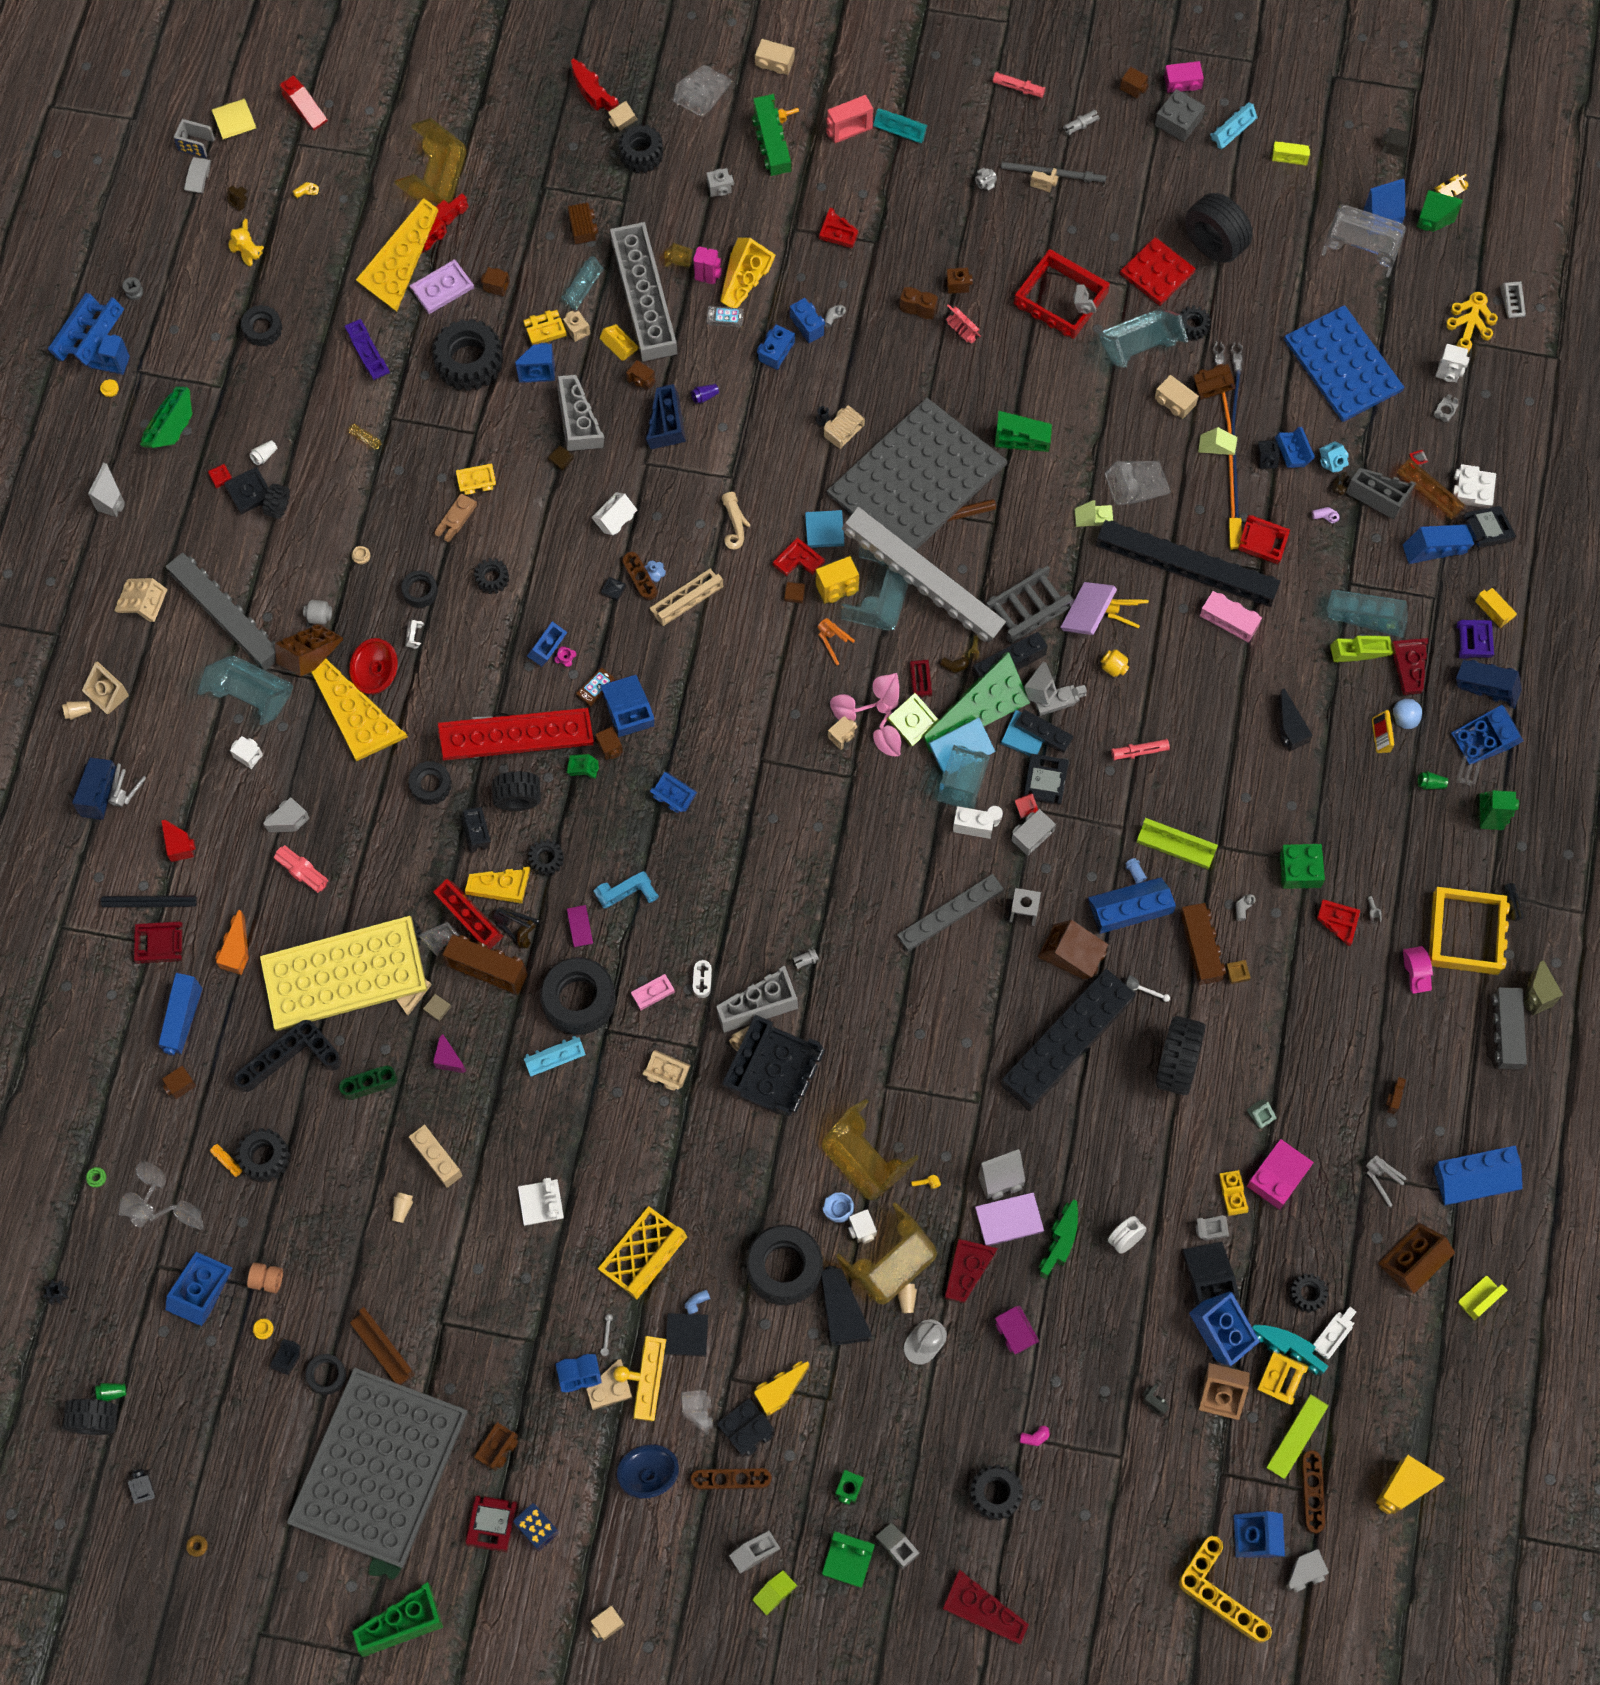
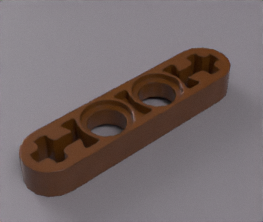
M1311 1450L1303 1455L1301 1461L1304 1521L1307 1531L1317 1534L1325 1527L1323 1473L1320 1454ZM1310 1455H1313V1459L1317 1460L1313 1464V1470L1317 1469L1318 1472H1306V1470L1311 1469L1310 1462L1306 1461ZM1309 1476H1315L1318 1479L1317 1487H1310L1308 1485L1307 1478ZM1310 1497H1316L1319 1500L1318 1508L1314 1509L1309 1506L1308 1500ZM1320 1511V1515H1316V1522H1320V1526L1314 1529V1526L1310 1525V1522L1313 1521V1514L1309 1515V1512L1315 1513Z
M763 1468L697 1470L691 1476V1483L697 1490L767 1488L772 1480L770 1472ZM740 1473H744L748 1477L747 1482L743 1485L736 1482V1476ZM750 1473H754L753 1477H760V1473H764L768 1480H765L764 1484H760V1480H753L754 1485H750ZM700 1474L703 1478H709L708 1474H712L713 1486H709V1481H703L702 1485H698V1482L694 1481V1479H697ZM718 1474H724L727 1477V1482L724 1485L716 1484L715 1477Z

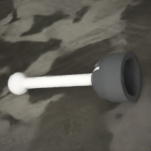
M1128 975L1125 985L1133 992L1139 989L1162 998L1164 1002L1170 1000L1168 994L1162 995L1142 987L1135 977Z

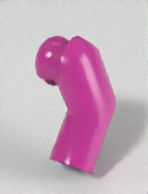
M1040 1426L1039 1430L1033 1435L1021 1433L1020 1443L1033 1446L1041 1445L1049 1438L1048 1427Z

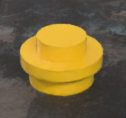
M105 380L101 384L100 390L104 396L114 397L118 393L119 386L114 380Z
M260 1319L253 1326L254 1335L262 1340L269 1338L274 1330L273 1324L268 1319Z

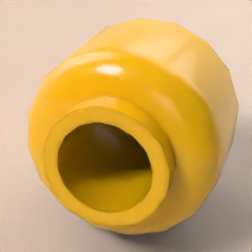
M1117 649L1108 650L1100 661L1102 669L1112 677H1117L1119 674L1123 676L1129 668L1127 665L1128 657Z

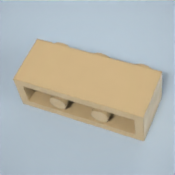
M425 1125L409 1136L412 1144L446 1188L463 1176L459 1168Z

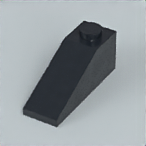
M1284 688L1278 697L1281 742L1285 747H1288L1289 751H1292L1309 743L1313 735Z

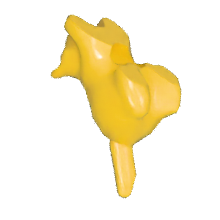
M245 218L242 222V228L231 230V239L228 244L233 253L241 252L246 265L252 266V259H259L260 255L263 254L261 250L264 247L256 246L252 242L248 232V220Z

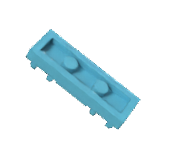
M1253 103L1241 106L1240 110L1234 112V115L1224 125L1216 128V132L1210 133L1212 140L1216 141L1218 148L1223 149L1257 119Z
M572 1036L573 1040L567 1042L563 1040L562 1044L555 1045L542 1052L537 1050L535 1051L536 1054L532 1056L527 1054L524 1061L530 1077L586 1055L580 1038Z

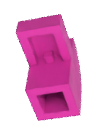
M1422 946L1403 949L1404 967L1409 972L1410 991L1412 993L1431 991V975H1433V970L1427 951Z

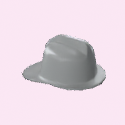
M931 1319L919 1323L904 1343V1353L907 1359L914 1364L920 1365L932 1360L946 1341L947 1333L944 1326L940 1322Z

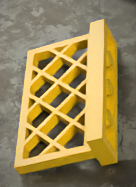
M648 1206L600 1265L598 1270L637 1300L685 1241L687 1235L680 1227H676ZM649 1214L656 1217V1224L645 1226V1219ZM661 1227L672 1229L668 1236H660ZM657 1228L658 1238L647 1239L646 1230ZM636 1231H643L644 1240L633 1241L632 1235ZM658 1242L659 1248L656 1252L648 1253L647 1243ZM644 1244L645 1253L634 1255L633 1246ZM630 1246L631 1256L620 1257V1250L623 1247ZM645 1258L646 1264L642 1268L635 1269L634 1259ZM631 1260L632 1269L621 1271L620 1261ZM617 1262V1272L610 1273L606 1270L610 1263ZM633 1273V1280L627 1286L622 1282V1275Z

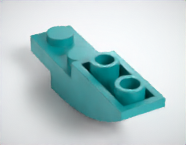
M1254 1325L1252 1327L1260 1341L1259 1343L1263 1342L1266 1344L1271 1353L1275 1351L1285 1355L1288 1351L1292 1359L1307 1365V1370L1314 1375L1318 1374L1321 1376L1328 1368V1365L1312 1354L1316 1346L1302 1337L1276 1327L1266 1325Z

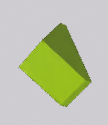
M782 1570L753 1598V1601L768 1615L797 1585Z

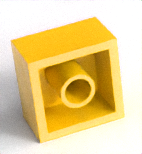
M850 556L816 569V587L824 604L836 602L841 597L846 595L852 596L859 591V573Z

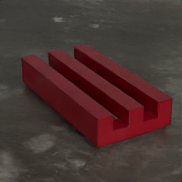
M929 660L910 661L913 694L916 693L917 696L921 697L927 695L932 697ZM914 665H918L920 691H917ZM922 665H925L928 691H924Z

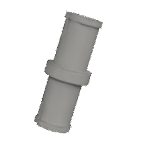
M1094 109L1083 116L1079 115L1076 120L1065 124L1064 130L1071 127L1070 130L1066 131V134L1070 135L1079 129L1083 130L1087 125L1098 121L1099 115L1092 118L1093 115L1097 114V111Z

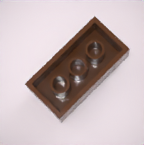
M452 934L443 953V958L448 968L515 995L519 994L527 977L525 965L520 958L505 956V953L498 949L490 950L481 942H476V944L470 942L469 938L463 935L456 936Z

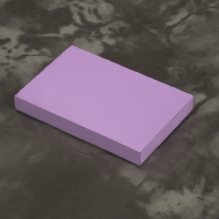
M455 259L410 285V289L428 314L474 288L473 283Z
M1084 582L1061 629L1066 632L1094 635L1117 590L1115 586Z
M1034 1193L975 1207L986 1246L1044 1232Z

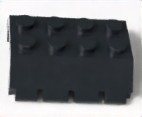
M755 1015L722 1085L741 1099L773 1113L791 1116V1113H797L802 1102L799 1097L805 1096L810 1085L807 1079L812 1080L818 1068L815 1062L821 1061L826 1050L822 1048L823 1046L818 1041L809 1038L807 1042L773 1027L772 1021Z

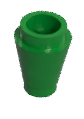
M1429 771L1421 772L1418 777V786L1422 787L1423 790L1446 789L1448 778Z
M100 1383V1385L95 1386L97 1400L112 1401L126 1396L125 1383Z

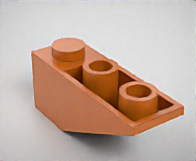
M238 910L237 914L232 917L230 931L225 934L222 950H219L216 955V963L219 968L242 975L249 959L245 916L241 910Z

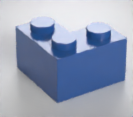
M104 335L101 345L88 363L89 368L123 375L130 355L122 338L117 335Z

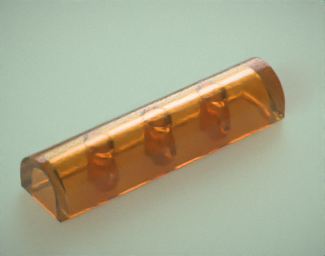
M1410 458L1397 470V474L1408 483L1411 481L1416 482L1414 488L1452 520L1464 509V503Z

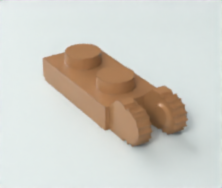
M461 493L438 525L435 535L440 537L444 530L449 528L444 538L445 541L449 542L464 525L477 506V502Z

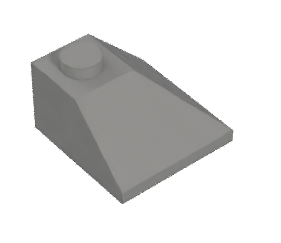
M103 463L88 495L97 511L117 517L124 508V500L108 465Z

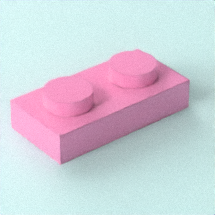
M666 974L632 991L631 995L641 1011L675 993V990Z

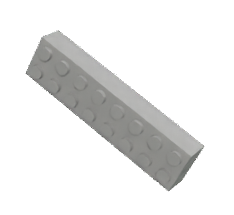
M645 222L610 229L611 241L642 362L677 354V343Z

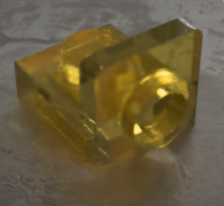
M673 243L664 252L665 266L668 267L671 263H675L688 268L691 265L693 249Z

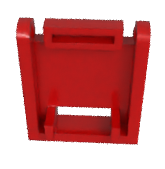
M1248 515L1237 549L1278 565L1281 561L1290 529ZM1275 537L1282 540L1279 550L1275 548L1272 550Z

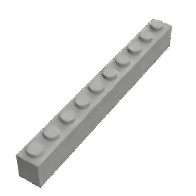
M857 507L841 528L848 537L858 541L863 549L871 551L876 559L885 562L893 572H898L902 575L907 583L916 586L921 594L929 596L935 605L943 607L952 618H957L961 621L966 629L974 631L982 641L989 643L1006 621L860 507Z

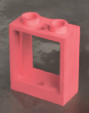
M866 95L828 109V117L826 118V133L828 137L832 138L834 143L873 129V107Z

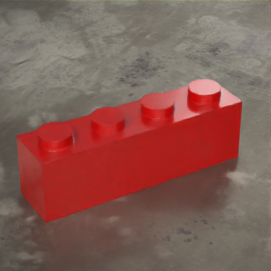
M446 879L433 892L479 942L485 944L488 949H491L504 937L454 882Z

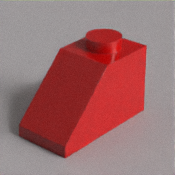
M162 820L167 856L170 861L174 862L194 857L193 850H196L194 839H190L185 831L170 822Z

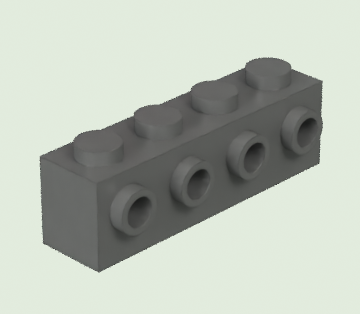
M1498 988L1492 995V1005L1495 1006L1493 1024H1496L1494 1043H1497L1495 1062H1498V1069H1523L1527 1064L1523 988Z

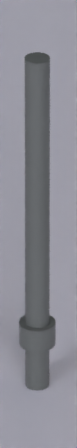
M1002 162L1001 169L1029 173L1037 171L1043 172L1046 175H1051L1053 168ZM1057 169L1056 176L1081 179L1084 182H1106V175L1093 174L1090 171L1083 173Z

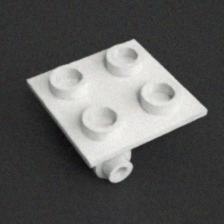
M546 1178L540 1183L518 1187L524 1226L564 1218L558 1180Z

